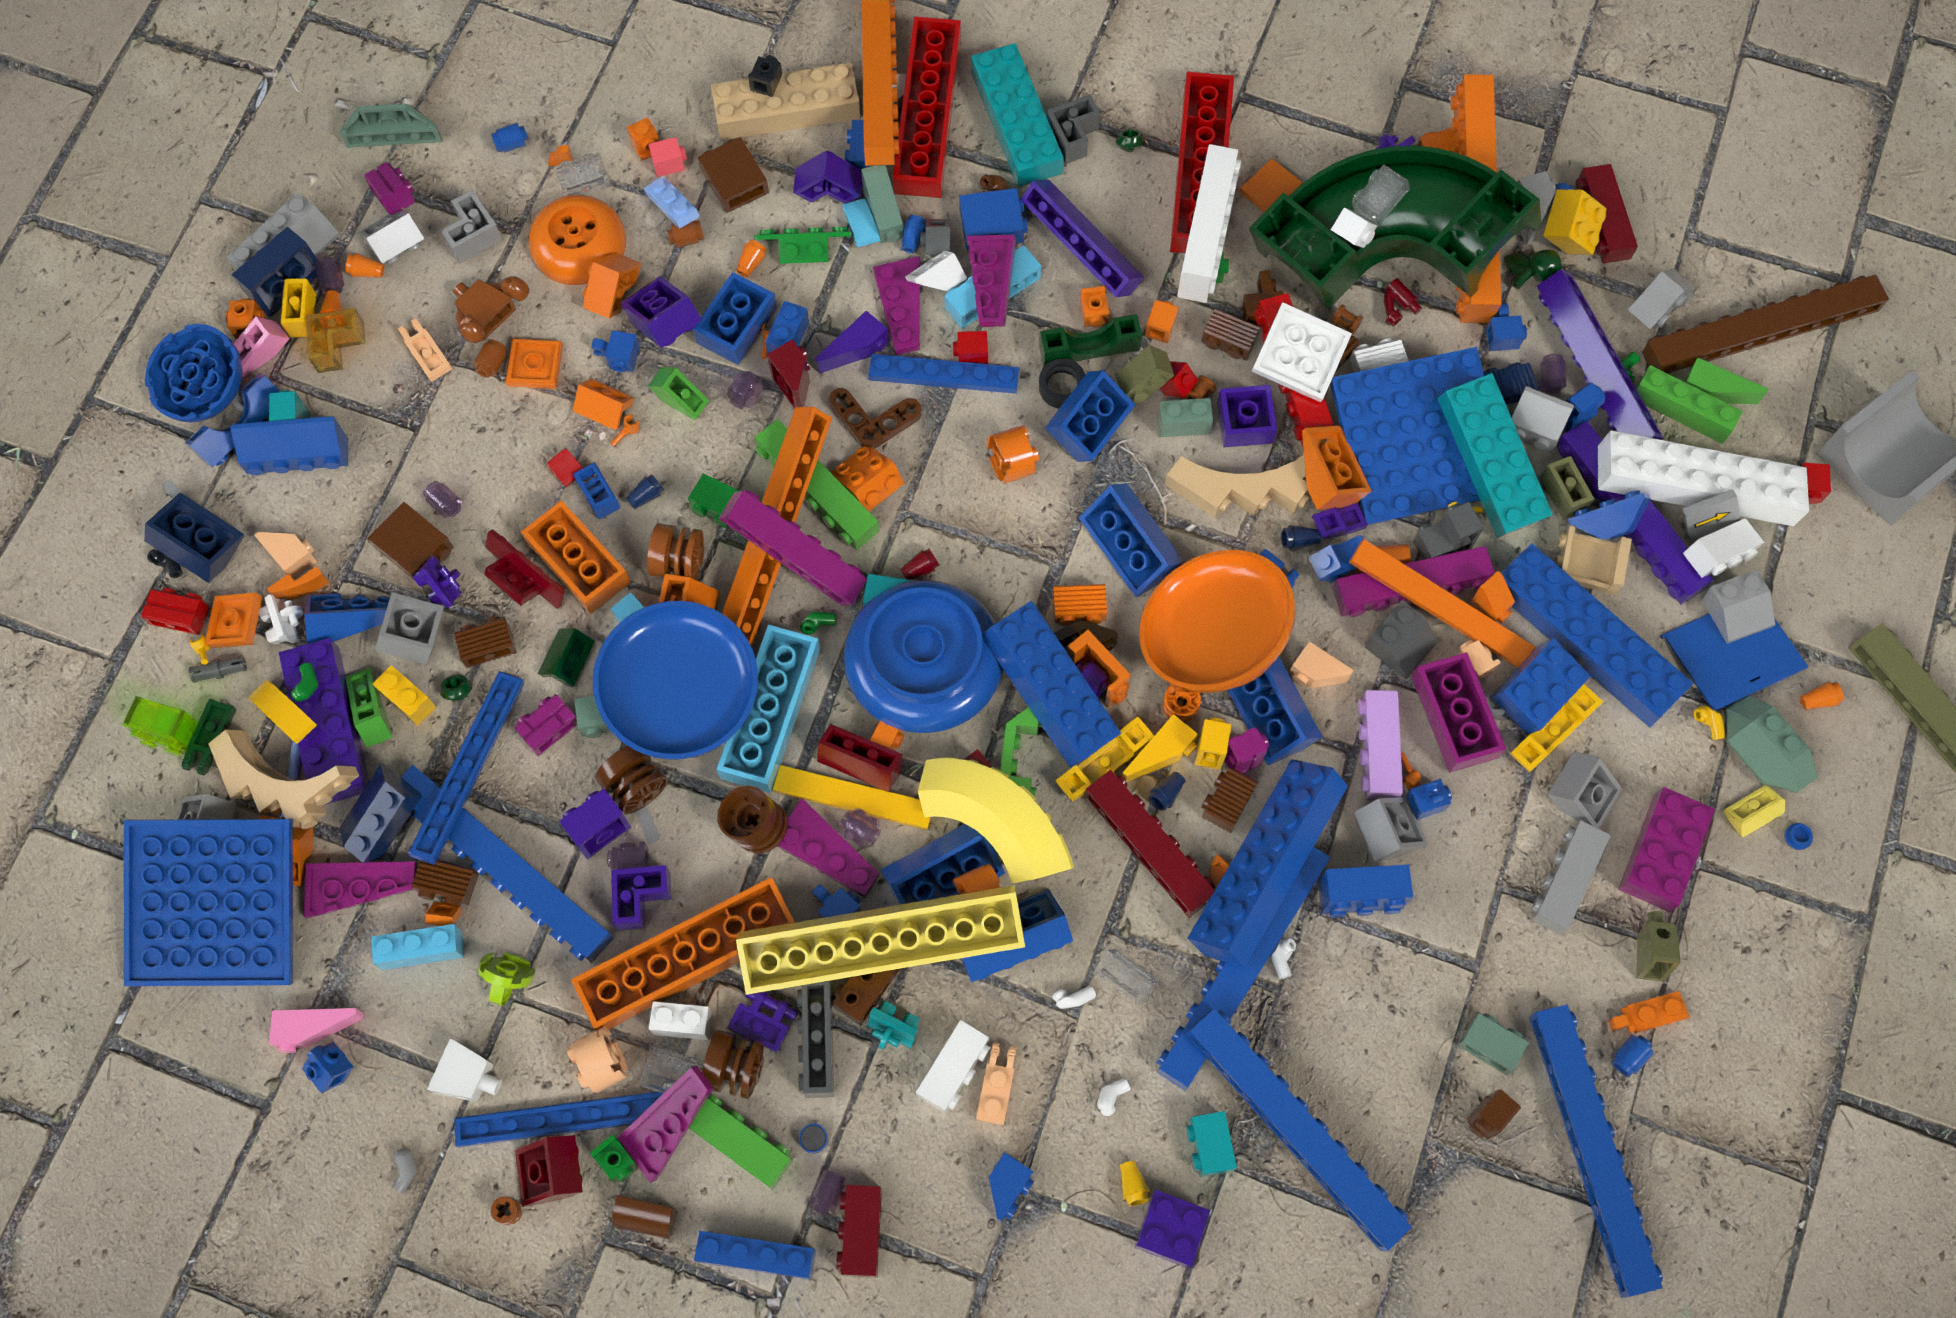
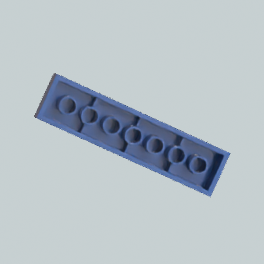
M1531 543L1501 573L1515 601L1512 607L1549 640L1554 638L1593 679L1649 728L1693 684L1690 679L1534 544Z
M1291 759L1187 938L1204 956L1245 968L1348 787L1334 768Z

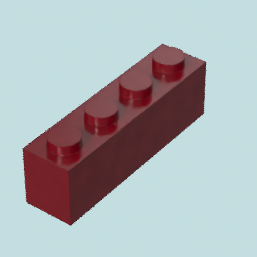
M1606 164L1583 168L1576 179V190H1584L1607 208L1606 217L1599 233V241L1595 247L1596 253L1600 255L1603 264L1630 260L1638 245L1612 165Z

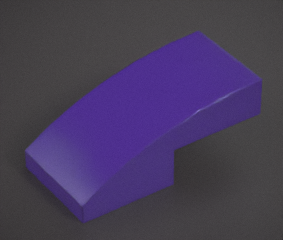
M1358 503L1338 510L1334 507L1312 515V519L1322 539L1351 534L1366 529L1368 525Z

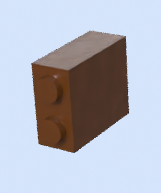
M741 137L729 140L724 145L708 150L698 156L701 172L726 213L769 194L767 179Z
M405 502L368 537V540L376 550L412 580H414L413 576L429 558L435 556L439 562L444 561L449 557L451 550L454 548L447 536Z

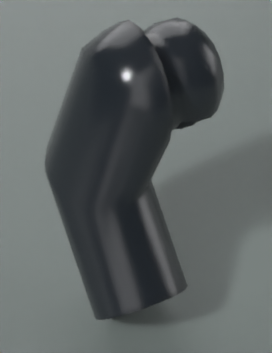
M156 549L149 551L147 559L150 563L167 568L171 578L182 576L183 571L180 564Z

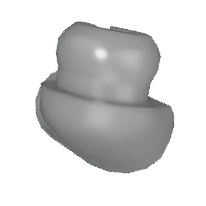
M399 1149L393 1155L399 1176L392 1185V1188L404 1194L417 1173V1166L414 1156L409 1150Z

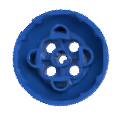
M204 324L184 326L185 329L175 334H168L156 346L146 367L145 386L149 389L151 403L163 415L177 421L194 423L215 417L231 404L241 385L243 367L235 344L220 330ZM185 381L189 383L187 388H185Z

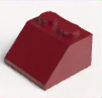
M792 339L768 353L767 358L773 381L795 409V407H804L810 383L808 371L811 369L806 361L809 357L805 349L801 345L798 347Z
M575 1135L545 1137L515 1150L522 1207L566 1199L583 1192V1180L578 1160L579 1150L576 1145Z

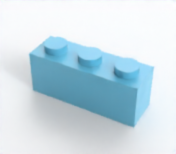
M455 924L371 937L373 964L381 970L464 958L462 930Z

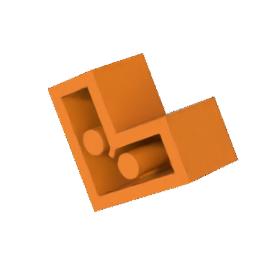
M616 252L594 261L588 270L590 277L588 285L583 292V298L585 299L583 308L606 318L619 314L621 311L620 303L623 302L625 290L637 284L641 263Z

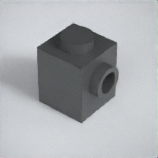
M926 219V232H921V247H925V255H930V257L934 258L943 251L950 252V219Z

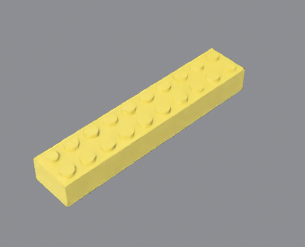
M1015 885L739 932L736 938L746 995L1025 947Z

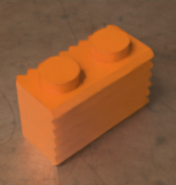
M1105 584L1053 586L1054 623L1060 622L1063 626H1069L1082 620L1097 625L1102 621H1106Z

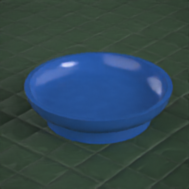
M933 580L909 581L892 586L872 598L861 609L852 623L844 649V666L849 686L859 703L872 716L899 730L915 733H932L961 725L978 714L986 706L1000 683L1003 668L982 639V634L995 625L996 622L990 612L977 598L957 586Z
M668 601L653 604L626 617L605 639L597 655L593 670L595 703L610 731L624 744L638 752L655 758L670 760L697 757L727 742L747 719L753 707L758 688V669L755 655L743 632L734 622L717 610L687 601Z

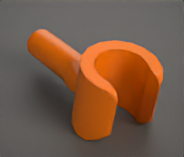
M766 323L762 325V337L764 339L761 353L762 359H767L768 354L765 341L770 331H766Z
M632 414L624 418V428L610 442L613 447L628 434H635L639 431V420L635 424L630 425L633 421Z
M1402 752L1401 762L1407 772V775L1402 780L1405 786L1411 790L1420 784L1421 774L1417 770H1413L1405 753Z

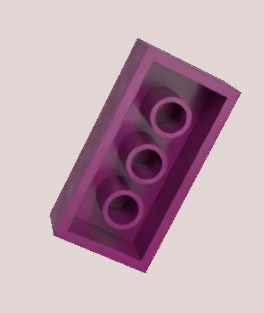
M1468 653L1417 666L1412 675V680L1448 772H1455L1499 759L1506 750V747Z
M1662 787L1653 796L1618 890L1669 913L1677 908L1682 901L1715 809L1666 787Z

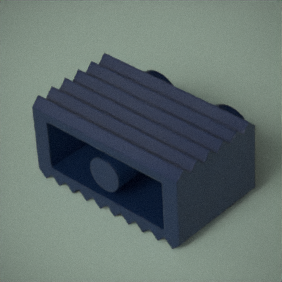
M1516 362L1510 364L1507 368H1490L1483 372L1484 376L1493 373L1506 405L1518 402L1526 386L1539 391L1530 363L1521 364Z

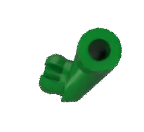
M1630 352L1621 360L1632 382L1635 380V376H1632L1631 368L1640 361V357L1635 352Z
M811 612L801 622L800 629L802 633L811 635L822 625L836 626L837 613Z
M304 663L299 666L302 680L291 693L295 701L302 702L307 700L318 688V680L312 663Z

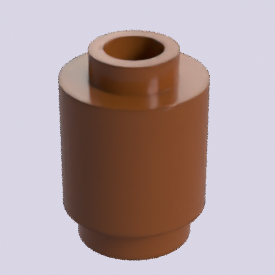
M699 220L692 221L680 229L673 223L670 224L671 229L667 230L670 245L675 244L676 248L699 243L698 240L704 239Z
M489 339L487 343H484L473 363L476 373L485 378L495 377L506 357V347L493 339Z

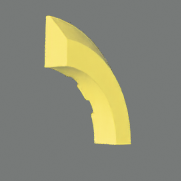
M941 757L925 761L918 789L924 817L952 818L978 831L990 842L1001 857L1009 873L1011 883L1034 880L1074 868L1062 834L1058 835L1050 821L1052 817L1049 813L1045 814L1035 802L1036 798L1024 786H1018L1008 778L1009 775L994 767L989 768L979 764L978 761L957 759L958 757Z

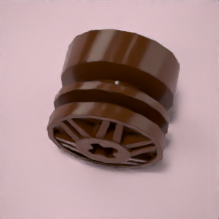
M629 746L623 747L610 756L600 766L595 776V779L608 794L613 793L612 800L619 805V809L625 815L635 813L647 806L659 796L668 783V778L663 772H660V768L656 764H650V756L638 752Z
M749 785L737 787L729 792L721 801L717 812V822L721 831L747 852L755 854L767 853L776 848L784 839L788 829V817L784 809L759 788Z
M716 1030L709 1043L702 1073L713 1086L712 1091L721 1092L726 1082L730 1081V1095L736 1096L741 1087V1097L749 1100L762 1073L764 1041L756 1039L751 1047L750 1037L745 1036L739 1048H736L735 1034Z

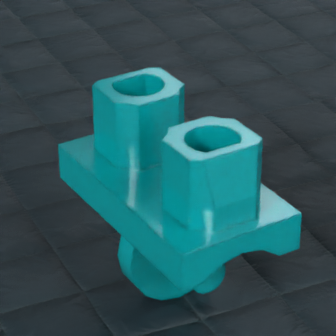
M883 1001L878 1008L873 1007L867 1027L874 1030L872 1036L881 1040L878 1048L884 1050L888 1044L897 1048L899 1044H902L911 1049L917 1036L919 1017L906 1013L903 1020L900 1021L893 1017L897 1008L893 1004Z

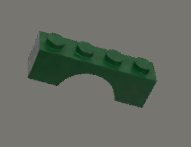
M1133 314L1113 318L1104 327L1086 333H1073L1064 327L1040 331L1039 349L1043 366L1055 359H1070L1077 362L1141 350L1143 335L1138 315Z

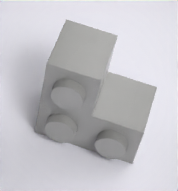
M473 189L451 201L460 221L441 231L459 263L502 241L495 222Z
M1674 268L1661 271L1628 310L1650 329L1657 326L1661 328L1671 318L1669 313L1673 308H1679L1681 305L1684 307L1694 297L1692 292L1696 286Z

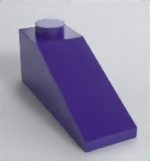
M865 311L814 359L816 371L820 374L871 357V354L882 351L889 341L888 328L868 311Z

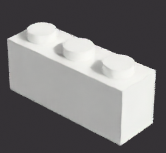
M1744 518L1698 539L1683 554L1701 578L1711 573L1717 576L1728 567L1732 569L1743 560L1746 562L1758 554L1756 549L1765 542L1747 519Z
M960 1020L916 1091L917 1097L946 1114L949 1108L954 1110L962 1096L958 1094L963 1084L967 1086L970 1084L976 1074V1071L973 1070L978 1060L983 1062L991 1049L988 1046L989 1037Z

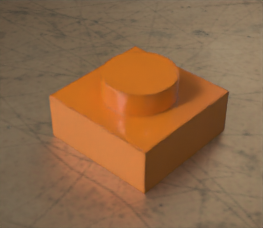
M434 902L425 914V924H433L437 927L455 924L461 915V905L457 907L442 902Z

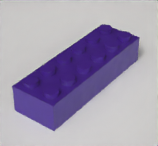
M331 638L278 652L288 698L317 725L298 743L305 779L319 776L334 766L356 767L359 777L350 783L349 788L335 794L327 804L360 795L368 784L369 777L359 733L354 725L340 648ZM304 663H312L318 680V688L307 700L302 702L295 701L291 693L302 680L299 666Z

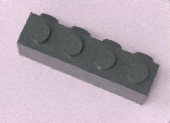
M829 980L802 985V990H797L798 1007L802 1006V1017H798V1034H802L803 1045H798L799 1063L803 1062V1074H799L798 1082L799 1091H803L806 1098L834 1097L832 985Z

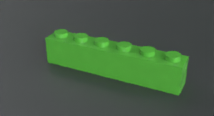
M779 419L775 420L755 437L756 452L763 460L768 459L773 464V469L787 432V428ZM817 460L805 494V502L813 511L818 510L823 515L822 520L829 528L832 529L834 527L839 532L838 535L847 546L851 544L858 550L879 532L878 520Z

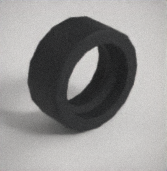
M1070 359L1050 361L1042 368L1039 375V393L1042 399L1048 405L1058 409L1071 393L1057 394L1051 391L1048 387L1049 378L1057 373H1067L1076 379L1078 385L1086 375L1083 368Z

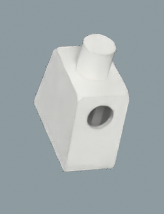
M450 1039L427 1089L438 1095L477 1102L483 1091L497 1095L502 1085V1079L490 1075L493 1069L492 1063L455 1040Z

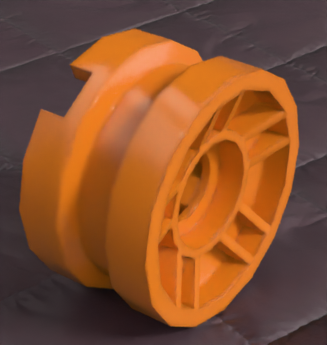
M1173 685L1167 688L1163 698L1165 715L1170 719L1174 714L1183 722L1192 720L1196 716L1201 704L1199 692L1183 690ZM1177 699L1187 701L1186 705L1180 706L1177 703Z

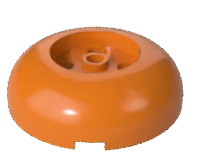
M587 195L564 196L547 204L533 220L528 237L531 257L541 273L553 281L567 285L588 284L590 277L588 270L594 261L615 252L624 255L626 249L625 228L616 211L602 200ZM560 238H563L565 240L564 243L559 245Z

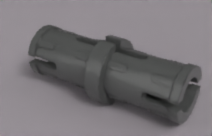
M239 655L238 657L225 660L217 658L213 659L212 663L206 665L189 667V673L193 672V675H190L191 681L197 683L198 681L215 677L216 679H223L224 675L247 671V665H243V663H246L245 657Z

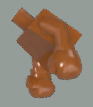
M510 276L502 280L501 283H485L478 280L470 288L463 282L457 284L453 291L458 297L455 301L458 310L455 316L463 338L470 343L484 341L516 310L511 298L517 301H523L527 298L529 287L526 282L517 276Z

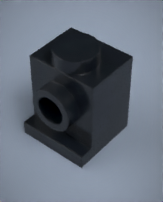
M767 55L765 58L758 56L752 72L748 75L750 91L773 97L783 74L781 62L771 55Z

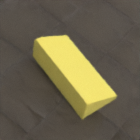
M1764 785L1725 808L1723 813L1741 837H1745L1784 814L1785 799L1768 785Z

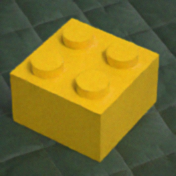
M1557 189L1543 236L1567 254L1593 255L1599 241V233L1606 217L1607 208L1584 190Z

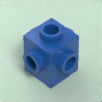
M332 1042L323 1047L318 1045L307 1054L308 1059L303 1065L302 1070L322 1094L343 1084L354 1066L335 1042Z

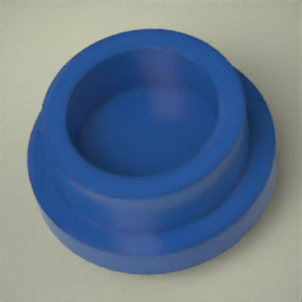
M1794 823L1787 827L1784 838L1791 848L1804 850L1811 845L1813 834L1808 826Z

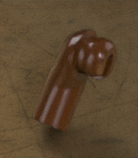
M986 174L980 179L981 186L987 191L1011 189L1004 178L998 175Z

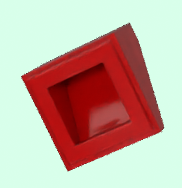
M567 448L547 462L549 470L565 487L576 480L573 473L583 469Z

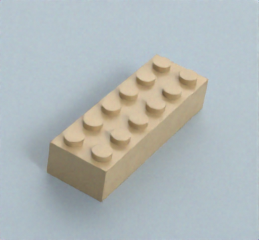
M852 62L783 73L773 97L750 91L748 79L711 84L721 141L861 119Z

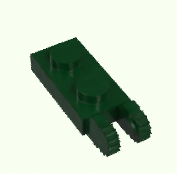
M212 699L208 700L187 745L188 749L182 761V769L191 770L199 752L202 753V757L197 766V774L204 776L208 773L213 762V754L208 743L223 731L228 730L237 710L234 706Z

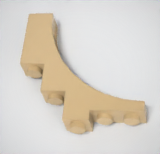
M1304 455L1280 468L1250 474L1215 471L1199 466L1181 456L1168 472L1165 486L1213 518L1220 511L1224 513L1231 504V501L1255 516L1259 509L1264 511L1271 500L1294 514L1299 507L1303 509L1311 498L1306 484Z
M225 730L208 743L230 799H243L244 801L254 799L259 813H272L273 815L283 813L285 819H293V827L308 829L318 823L317 821L327 814L323 805L329 803L332 797L339 791L349 788L350 783L359 777L356 767L334 766L325 773L307 780L292 779L276 771L262 758L246 731Z

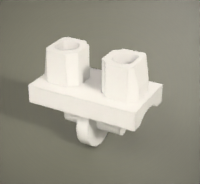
M272 594L264 597L266 605L260 608L259 616L263 622L273 623V627L265 632L267 641L273 644H279L284 641L291 643L299 641L296 626L299 625L298 618L304 614L302 607L293 606L291 600L276 599Z

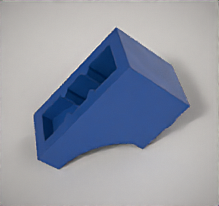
M1358 535L1340 544H1330L1311 555L1309 559L1319 580L1331 584L1336 579L1357 569L1349 561L1360 541L1365 539L1364 536Z

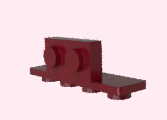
M493 529L488 531L485 547L499 560L486 567L484 575L520 606L540 594L556 609L560 608L565 594L561 585L554 582L540 567L527 559L505 537L499 535Z

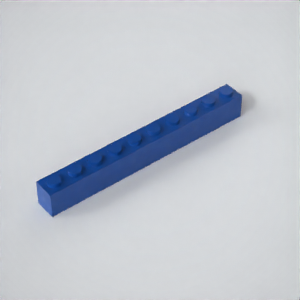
M412 765L401 778L422 794L421 799L413 809L415 813L412 816L423 824L440 787ZM464 808L462 809L448 838L454 845L451 850L462 859L466 856L473 861L470 866L481 876L485 873L491 876L493 879L490 883L501 893L506 889L513 895L509 900L521 910L524 907L528 908L532 912L529 917L540 927L544 924L550 927L552 931L549 934L560 944L566 941L572 946L569 952L582 962L586 958L592 963L614 939L611 934Z
M1313 847L1245 968L1223 961L1219 962L1215 969L1219 973L1215 981L1208 980L1200 993L1204 995L1203 1000L1199 1005L1194 1002L1186 1015L1190 1019L1185 1028L1179 1026L1171 1040L1175 1044L1169 1052L1165 1049L1156 1062L1161 1066L1157 1072L1159 1075L1182 1090H1187L1206 1057L1185 1033L1214 1008L1217 1011H1223L1229 1019L1232 1018L1331 857Z
M1568 1004L1535 1012L1529 1019L1620 1297H1631L1662 1289V1272L1659 1266L1654 1264L1651 1255L1653 1246L1650 1238L1644 1234L1641 1225L1643 1223V1216L1639 1207L1634 1204L1632 1198L1634 1193L1630 1179L1625 1177L1622 1168L1624 1166V1159L1620 1150L1615 1147L1613 1141L1615 1136L1612 1124L1606 1120L1603 1111L1605 1110L1604 1099L1600 1093H1597L1594 1084L1596 1081L1595 1072L1590 1065L1588 1066L1585 1057L1587 1053L1585 1043L1582 1038L1578 1037L1576 1031V1016L1573 1011L1569 1010Z
M1215 1008L1206 1013L1185 1035L1380 1251H1389L1412 1228L1407 1222L1409 1219L1407 1214L1400 1207H1394L1388 1201L1387 1192L1379 1184L1376 1183L1374 1185L1367 1177L1368 1171L1359 1162L1356 1161L1354 1163L1347 1155L1349 1151L1339 1140L1334 1141L1327 1133L1329 1129L1325 1123L1319 1118L1314 1119L1308 1112L1309 1106L1299 1096L1295 1098L1288 1090L1290 1086L1287 1081L1280 1075L1275 1076L1268 1068L1270 1063L1260 1053L1256 1055L1249 1047L1251 1043L1248 1038L1241 1032L1237 1033L1229 1025L1231 1024L1229 1017L1223 1011H1217Z

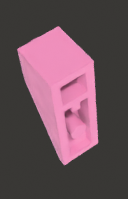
M255 317L234 343L242 361V379L274 358L290 339L276 321Z
M357 1008L272 1011L269 1044L278 1048V1052L295 1053L296 1048H307L364 1019V1013Z

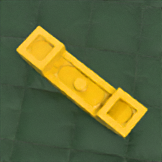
M268 679L247 697L296 744L317 726Z
M1583 684L1540 731L1531 733L1510 754L1525 769L1531 772L1585 721L1603 701Z
M1136 717L1120 730V735L1101 747L1081 764L1073 766L1055 780V783L1071 802L1085 795L1086 788L1110 769L1113 773L1118 771L1150 742L1154 734L1139 717Z

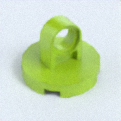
M494 952L482 956L478 973L485 981L492 984L489 1001L504 1006L509 1000L513 989L525 988L531 985L536 970L535 968H530V961L519 955L504 952L503 957H493Z

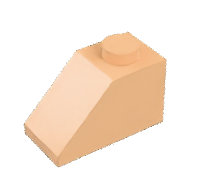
M258 532L254 535L284 572L290 574L293 579L317 562L312 556V553L315 551L306 539L300 541L295 534Z
M1309 641L1292 665L1289 675L1292 676V679L1301 686L1306 685L1311 689L1347 683L1354 670Z

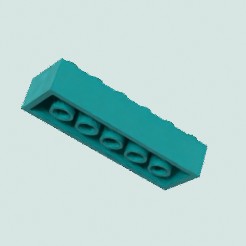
M1016 43L972 55V77L1017 187L1031 184L1033 180H1044L1063 174L1064 157Z
M1493 373L1447 390L1437 399L1496 538L1552 516L1551 509Z

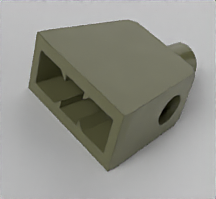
M1651 911L1647 914L1648 922L1637 935L1636 977L1637 979L1665 982L1681 963L1677 926L1673 923H1665V914L1663 912Z

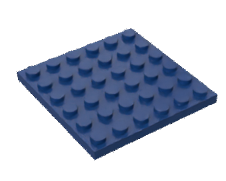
M1477 347L1332 378L1330 386L1340 425L1344 431L1347 443L1351 446L1372 491L1359 501L1361 511L1368 524L1367 526L1446 509L1453 502L1463 505L1467 502L1481 501L1437 399L1447 390L1484 376Z
M293 819L124 820V986H269L293 984Z

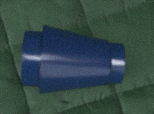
M652 474L648 477L644 476L629 493L626 500L634 509H637L660 497V493L664 491V488Z
M1289 525L1288 528L1282 529L1281 542L1283 548H1289L1292 551L1320 544L1321 535L1318 529Z
M1173 772L1150 790V796L1148 797L1150 803L1161 811L1171 808L1186 782L1185 778L1180 773Z

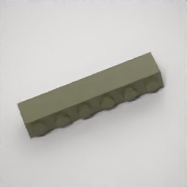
M1881 623L1859 638L1849 649L1956 773V707L1950 701L1948 694L1941 690L1932 680L1931 675L1915 661L1912 653L1905 649L1896 639L1894 632Z

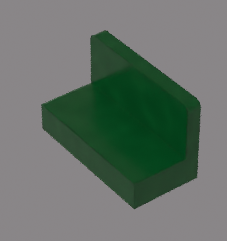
M575 628L559 629L538 671V675L553 677L564 685L573 687L595 640Z

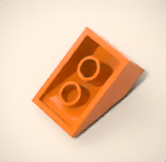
M1341 425L1312 427L1302 430L1306 484L1317 510L1334 507L1344 508L1358 503L1372 492L1351 446L1347 443Z

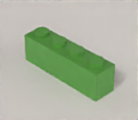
M1651 365L1636 388L1647 407L1721 444L1732 433L1743 412Z
M710 1093L689 1129L773 1190L793 1162L788 1157L790 1151L778 1142L774 1146L765 1140L768 1136L755 1125L752 1129L743 1124L744 1117L733 1109L729 1113L720 1107L723 1102Z

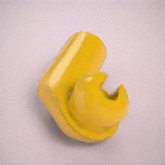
M1700 706L1694 710V719L1710 727L1712 740L1726 738L1723 718L1720 713L1708 706Z

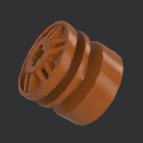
M657 523L651 534L648 548L647 569L649 576L664 578L665 574H671L674 568V575L691 577L697 580L704 558L703 531L693 529L691 532L690 528L683 527L678 537L676 526Z

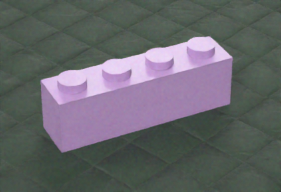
M1366 690L1362 699L1358 700V715H1362L1363 723L1359 725V740H1363L1364 749L1360 750V765H1364L1365 775L1361 776V790L1365 791L1366 800L1400 797L1403 794L1398 691Z

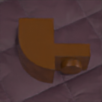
M1270 270L1259 272L1257 280L1258 293L1244 294L1241 306L1243 319L1260 327L1261 325L1257 324L1254 316V311L1259 302L1284 294L1283 290L1276 291L1275 279H1271Z

